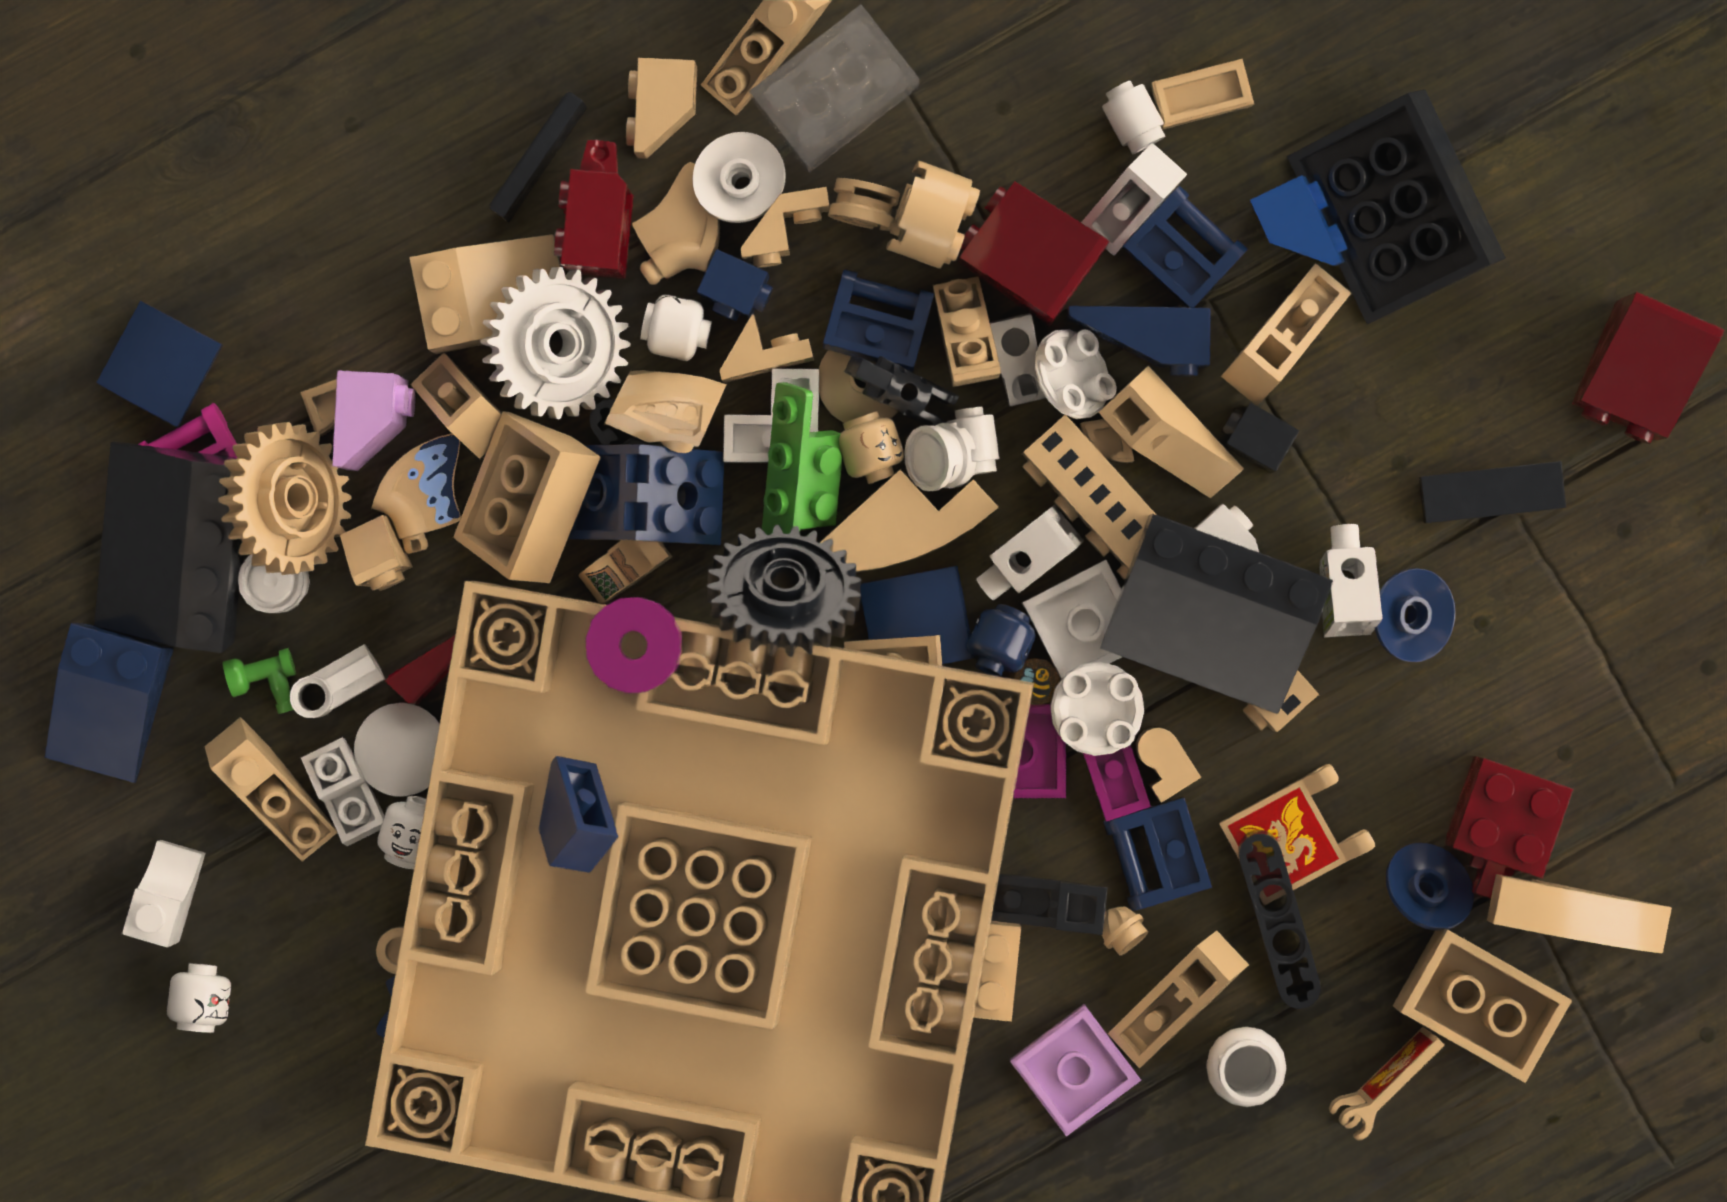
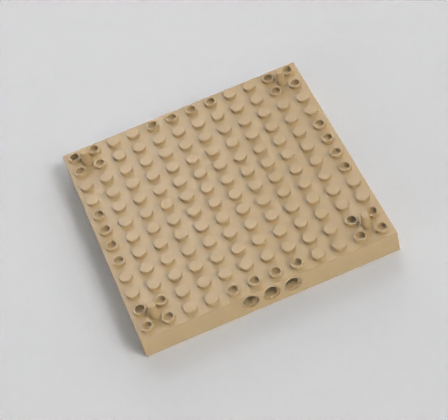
M465 581L366 1146L649 1202H940L1034 683L835 646L826 648L818 643H813L812 654H808L802 647H796L793 657H789L785 649L781 647L777 649L773 656H769L766 645H760L756 650L751 651L750 639L745 638L742 641L733 642L734 629L721 631L719 629L720 625L674 617L682 632V653L677 670L664 684L648 692L624 693L610 688L594 674L586 657L585 638L590 623L600 610L606 606L605 604L479 581ZM630 631L622 639V650L627 657L638 659L645 654L647 641L641 633ZM555 756L597 764L619 836L590 873L552 867L548 864L538 828L550 765Z

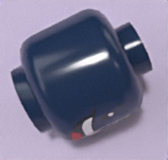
M997 604L995 609L984 610L979 615L967 642L968 651L977 660L975 667L985 674L1001 677L1003 672H1017L1021 670L1036 637L1034 629L1029 625L1030 617L1020 610L1003 604Z

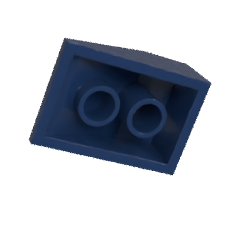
M71 623L57 672L45 758L136 783L174 648L85 623Z

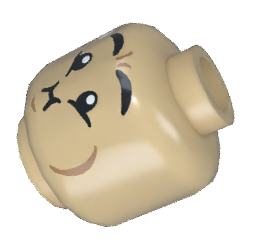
M877 411L843 423L845 430L840 433L839 446L847 473L855 478L866 476L868 484L894 476L892 466L900 463L904 458V450L894 422L890 418H880Z

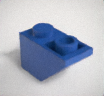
M1301 175L1250 200L1269 243L1333 266L1345 262L1340 252L1348 249L1337 224L1328 226L1321 209L1327 207L1328 204L1317 181L1309 184L1307 178Z

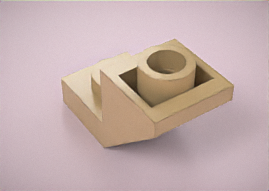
M821 187L779 194L742 245L741 254L743 261H753V266L757 268L781 264V257L790 255L784 218L793 217L794 224L822 220L821 213L828 212L830 209L827 188Z

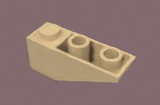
M763 0L702 82L701 86L733 114H739L806 36L832 0Z
M1149 366L1098 412L1131 448L1209 498L1213 497L1244 469Z
M241 717L205 746L210 769L302 862L338 833L335 826L273 750Z

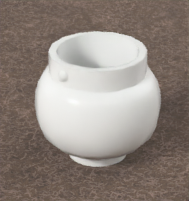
M1251 1027L1231 1029L1218 1037L1209 1050L1206 1065L1209 1082L1216 1093L1229 1103L1243 1107L1261 1105L1274 1097L1284 1083L1287 1069L1284 1052L1275 1038L1261 1029Z

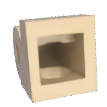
M1151 727L1145 729L1138 736L1135 746L1138 758L1145 765L1153 768L1159 777L1149 784L1158 801L1162 803L1201 778L1177 738L1170 731L1161 727Z

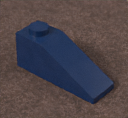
M1069 306L1067 309L1066 320L1091 331L1093 334L1159 368H1170V376H1198V368H1206L1210 365L1211 308Z

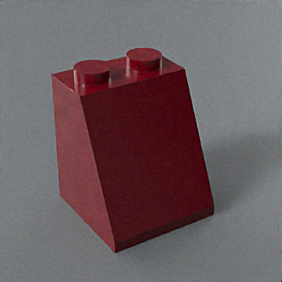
M1014 181L1008 191L1000 186L984 209L991 214L982 227L978 228L973 224L966 232L960 248L963 253L959 257V263L1050 327L1103 254L1109 241Z
M1639 292L1621 298L1615 302L1572 404L1583 408L1581 415L1588 420L1606 426L1611 420L1627 427L1624 434L1642 443L1651 444L1653 439L1657 441L1666 439L1671 434L1725 330Z

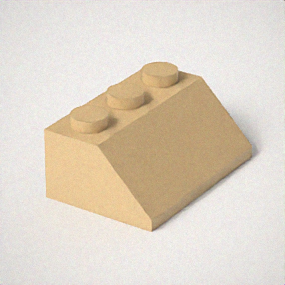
M503 411L453 538L509 580L550 583L600 456L569 435L511 412Z

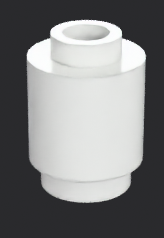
M1127 81L1106 93L1109 101L1102 108L1122 146L1128 145L1132 154L1148 148L1152 143L1155 144L1165 137L1161 129L1164 122L1143 84L1134 87L1131 81Z
M983 407L956 410V419L947 422H955L958 428H966L973 439L976 448L971 450V461L976 462L973 475L996 472L995 460L1000 459L994 416L984 415Z

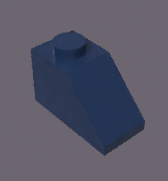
M555 756L551 761L538 828L549 866L590 873L619 837L596 763Z

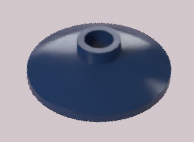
M1410 568L1393 575L1380 590L1382 621L1377 627H1374L1377 638L1383 648L1399 660L1421 662L1430 659L1442 650L1452 634L1455 623V603L1452 593L1440 576L1426 569ZM1406 608H1407V609H1408V616H1407V619L1405 620L1404 614H1405V610H1406Z
M1414 843L1401 848L1389 861L1386 870L1387 890L1396 908L1408 920L1425 929L1443 931L1445 928L1449 930L1458 926L1467 918L1474 902V893L1471 892L1472 882L1464 866L1451 853L1432 844Z

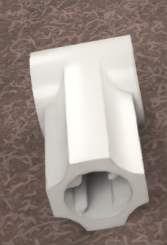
M363 644L310 676L299 679L290 691V702L297 714L305 718H320L385 680V677L373 654L366 644ZM313 683L321 686L325 692L323 706L315 711L308 709L302 700L304 689Z

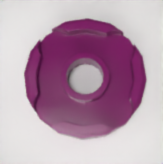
M641 597L621 598L604 606L591 621L585 638L586 657L594 674L608 687L624 693L648 692L664 684L677 670L682 653V632L674 616L660 603ZM630 631L641 633L647 641L646 652L638 659L627 657L622 650V639Z

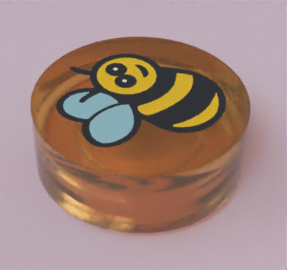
M1039 658L1026 660L1022 669L1014 672L1013 675L1015 680L1034 683L1031 705H1042L1051 701L1054 690L1060 682L1056 668L1050 662Z

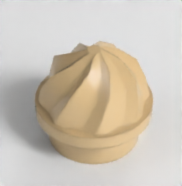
M1125 906L1107 910L1105 912L1102 935L1104 945L1108 949L1113 947L1120 956L1130 951L1148 934L1147 929L1142 924L1144 918Z

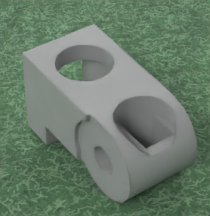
M1026 313L991 321V331L1009 407L1045 399L1046 396L1039 386L1035 371L1038 346L1032 314Z

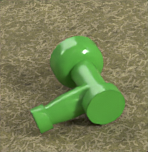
M289 648L279 650L278 656L246 665L236 658L223 661L225 678L233 697L245 694L249 690L251 682L267 678L271 692L277 702L275 705L278 714L294 710L290 702V686L287 677L296 675V670Z

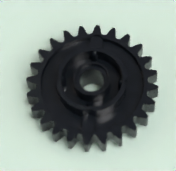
M775 525L773 533L766 535L758 527L755 530L754 539L739 534L738 547L726 543L723 556H714L713 569L708 570L707 602L711 603L710 615L714 618H720L719 629L721 631L734 629L733 642L736 643L745 638L750 639L751 651L756 650L760 645H766L769 656H773L777 649L781 647L785 649L789 657H793L796 647H802L808 654H812L814 642H818L828 648L830 647L831 635L842 638L845 632V625L854 624L855 611H859L861 578L855 577L856 564L846 563V550L833 552L834 540L829 539L818 543L816 541L817 531H812L806 537L800 536L798 526H794L789 534H784L779 525Z

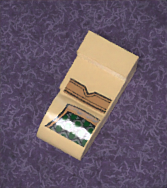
M621 540L610 548L607 554L581 572L579 577L598 603L605 604L673 556L662 542Z

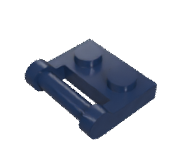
M1178 186L1122 248L1184 306L1194 308L1248 248L1239 240L1234 243L1187 199L1190 195L1181 186ZM1173 213L1177 214L1222 256L1215 265L1207 260L1166 222Z
M844 269L822 349L848 356H856L874 363L877 362L879 356H882L913 373L934 293L921 290L920 294L858 278V272ZM853 295L913 311V320L850 304V300Z
M1184 797L1160 803L1107 822L1103 821L1106 834H1112L1130 896L1126 897L1131 911L1144 909L1212 888ZM1142 825L1161 883V887L1150 890L1147 888L1130 833V829Z

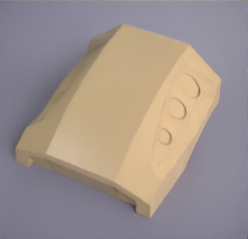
M646 370L630 371L605 423L648 443L660 441L666 448L672 451L688 453L692 451L694 446L699 447L727 384L681 373Z

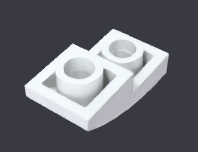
M342 737L301 758L318 798L327 807L342 844L349 846L381 829L385 817L370 784L363 778L356 764L355 756L345 738Z

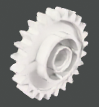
M552 267L549 276L544 269H534L532 280L527 276L516 277L518 290L512 287H503L501 289L506 299L505 303L491 302L490 306L497 313V318L484 320L483 324L491 329L493 334L490 337L481 339L480 343L490 346L492 353L482 360L483 363L496 365L497 369L489 377L490 381L505 382L500 395L502 397L517 395L515 408L525 409L531 404L530 409L533 416H543L547 409L549 418L560 419L564 409L567 416L577 417L579 416V405L588 410L596 408L594 395L599 398L610 397L609 391L606 388L607 382H621L619 376L614 372V368L616 366L628 365V362L619 356V351L630 347V342L620 339L619 333L628 328L629 325L628 323L616 322L615 316L621 311L622 306L607 305L612 292L610 290L596 292L598 279L595 277L586 278L581 282L580 270L569 271L565 277L563 267ZM555 331L559 332L563 340L562 349L557 355H554L549 347V339Z

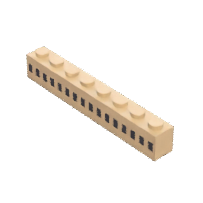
M1064 415L1022 453L1023 457L1027 460L1022 468L1039 487H1042L1046 482L1059 495L1053 501L1071 522L1077 517L1081 519L1091 530L1085 535L1086 539L1103 557L1110 552L1120 562L1122 566L1117 570V573L1125 581L1148 516L1156 513L1069 417ZM1297 670L1279 714L1247 703L1248 705L1243 709V712L1261 731L1268 726L1272 731L1278 732L1314 700L1319 693Z

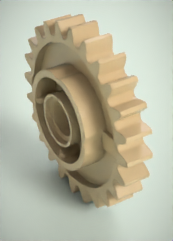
M290 422L259 426L258 432L244 434L245 443L236 444L232 447L237 459L225 460L224 462L227 469L231 472V476L220 478L219 480L228 489L227 495L218 498L220 503L229 507V512L221 518L222 522H232L234 524V529L228 538L230 540L241 539L242 544L239 554H253L252 566H265L266 573L281 572L282 575L313 571L315 564L327 563V552L338 551L334 537H340L341 534L345 533V530L340 525V521L351 518V515L343 509L342 505L344 502L351 500L352 497L342 492L341 489L342 485L349 478L348 476H339L337 474L338 467L332 466L333 460L329 458L332 444L319 445V432L307 433L306 425L291 426Z

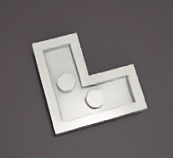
M772 369L771 415H724L723 462L768 463L773 418L772 409L775 387L779 382H788L813 392L810 432H817L819 369Z

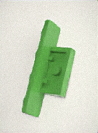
M779 382L775 387L762 530L766 535L773 533L775 525H779L784 534H789L794 526H798L800 531V529L836 525L842 467V454L839 446L840 433L834 430L810 432L813 392L788 382Z

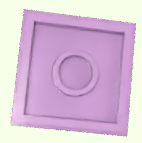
M1085 1004L1081 1005L1010 1059L1012 1065L1066 1136L1141 1081L1140 1077Z

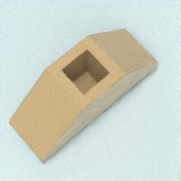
M979 276L933 285L952 386L999 378L1001 374L1000 364Z

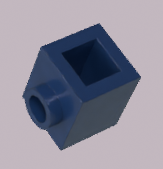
M716 249L697 293L700 297L714 303L713 312L737 322L740 315L750 319L754 310L762 313L771 296L773 287L767 284L770 278L768 272Z

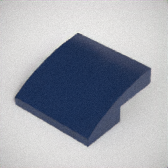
M140 301L96 383L170 424L179 427L223 345Z
M958 566L860 584L861 600L869 640L940 635L942 664L974 658L967 649V642L971 634Z

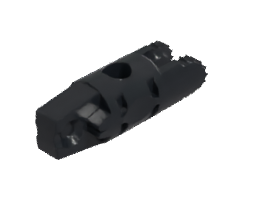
M851 356L844 371L846 374L866 384L863 390L864 395L894 408L923 425L936 426L939 423H946L940 416L924 411L930 396H933L935 400L943 404L954 406L959 397L957 394L906 370L882 356H879L876 365L865 359Z

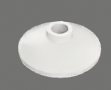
M748 132L729 133L712 141L699 155L693 170V188L702 207L715 218L732 223L747 222L764 215L779 194H782L786 179L784 162L775 146L767 139ZM747 177L750 179L747 187L743 189L735 188V182L739 178Z

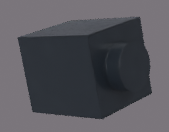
M1251 402L1244 407L1243 411L1235 407L1221 430L1222 433L1228 435L1223 444L1225 448L1269 473L1277 471L1300 431Z

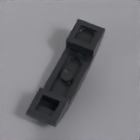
M999 873L991 921L1103 935L1108 887Z

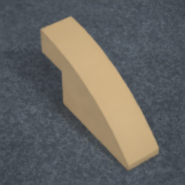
M900 469L820 543L829 539L834 540L833 552L846 550V563H855L856 572L885 568L913 560L945 546L973 529L999 507L973 479L938 511Z
M1496 874L1487 921L1496 925L1663 954L1671 907L1534 879L1528 881Z

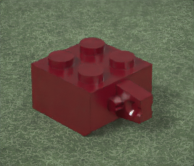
M587 140L580 170L570 169L569 181H561L559 209H564L566 217L565 227L556 229L554 256L559 257L561 265L568 272L580 270L581 275L626 280L634 195L618 174L616 143Z
M1473 757L1445 842L1447 846L1472 854L1469 866L1478 869L1471 892L1491 899L1496 874L1512 877L1515 869L1543 879L1573 792L1572 788L1482 757Z

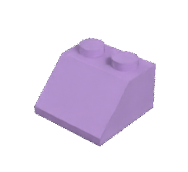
M337 371L332 466L349 471H358L406 427L407 416L413 417L415 411V389L408 388L409 380L394 373Z

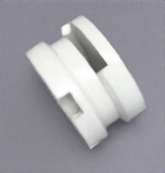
M955 422L939 423L936 426H920L911 432L907 438L904 450L905 466L909 477L917 487L924 491H937L941 488L961 487L969 482L976 467V462L971 461V450L976 448L966 428H958Z
M253 554L248 556L240 567L238 576L239 591L246 603L257 611L266 613L289 612L297 607L308 592L310 584L308 571L289 575H282L281 572L266 573L265 566H252Z

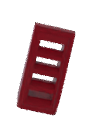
M455 635L390 674L385 679V682L409 704H420L449 673Z

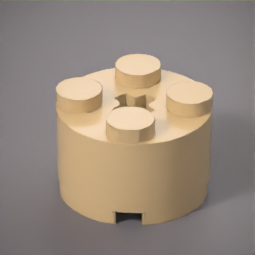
M918 160L912 172L921 176L920 178L915 176L913 185L908 183L906 185L894 218L893 228L890 231V234L898 236V240L891 239L887 242L886 250L940 269L943 263L950 264L951 260H956L964 239V234L957 232L961 220L965 221L967 216L972 215L980 190L971 187V179Z

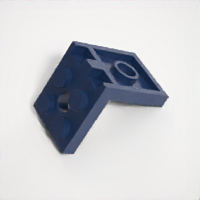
M585 445L599 455L600 460L568 539L721 545L724 452L692 449L688 453H679L663 446ZM603 485L604 493H603V498H602V501H601V499H600V489H601V486ZM680 485L684 487L686 492V500L682 507L677 500V492Z

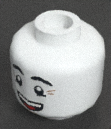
M408 796L406 802H396L388 806L377 844L385 853L384 858L391 864L406 869H414L426 799Z

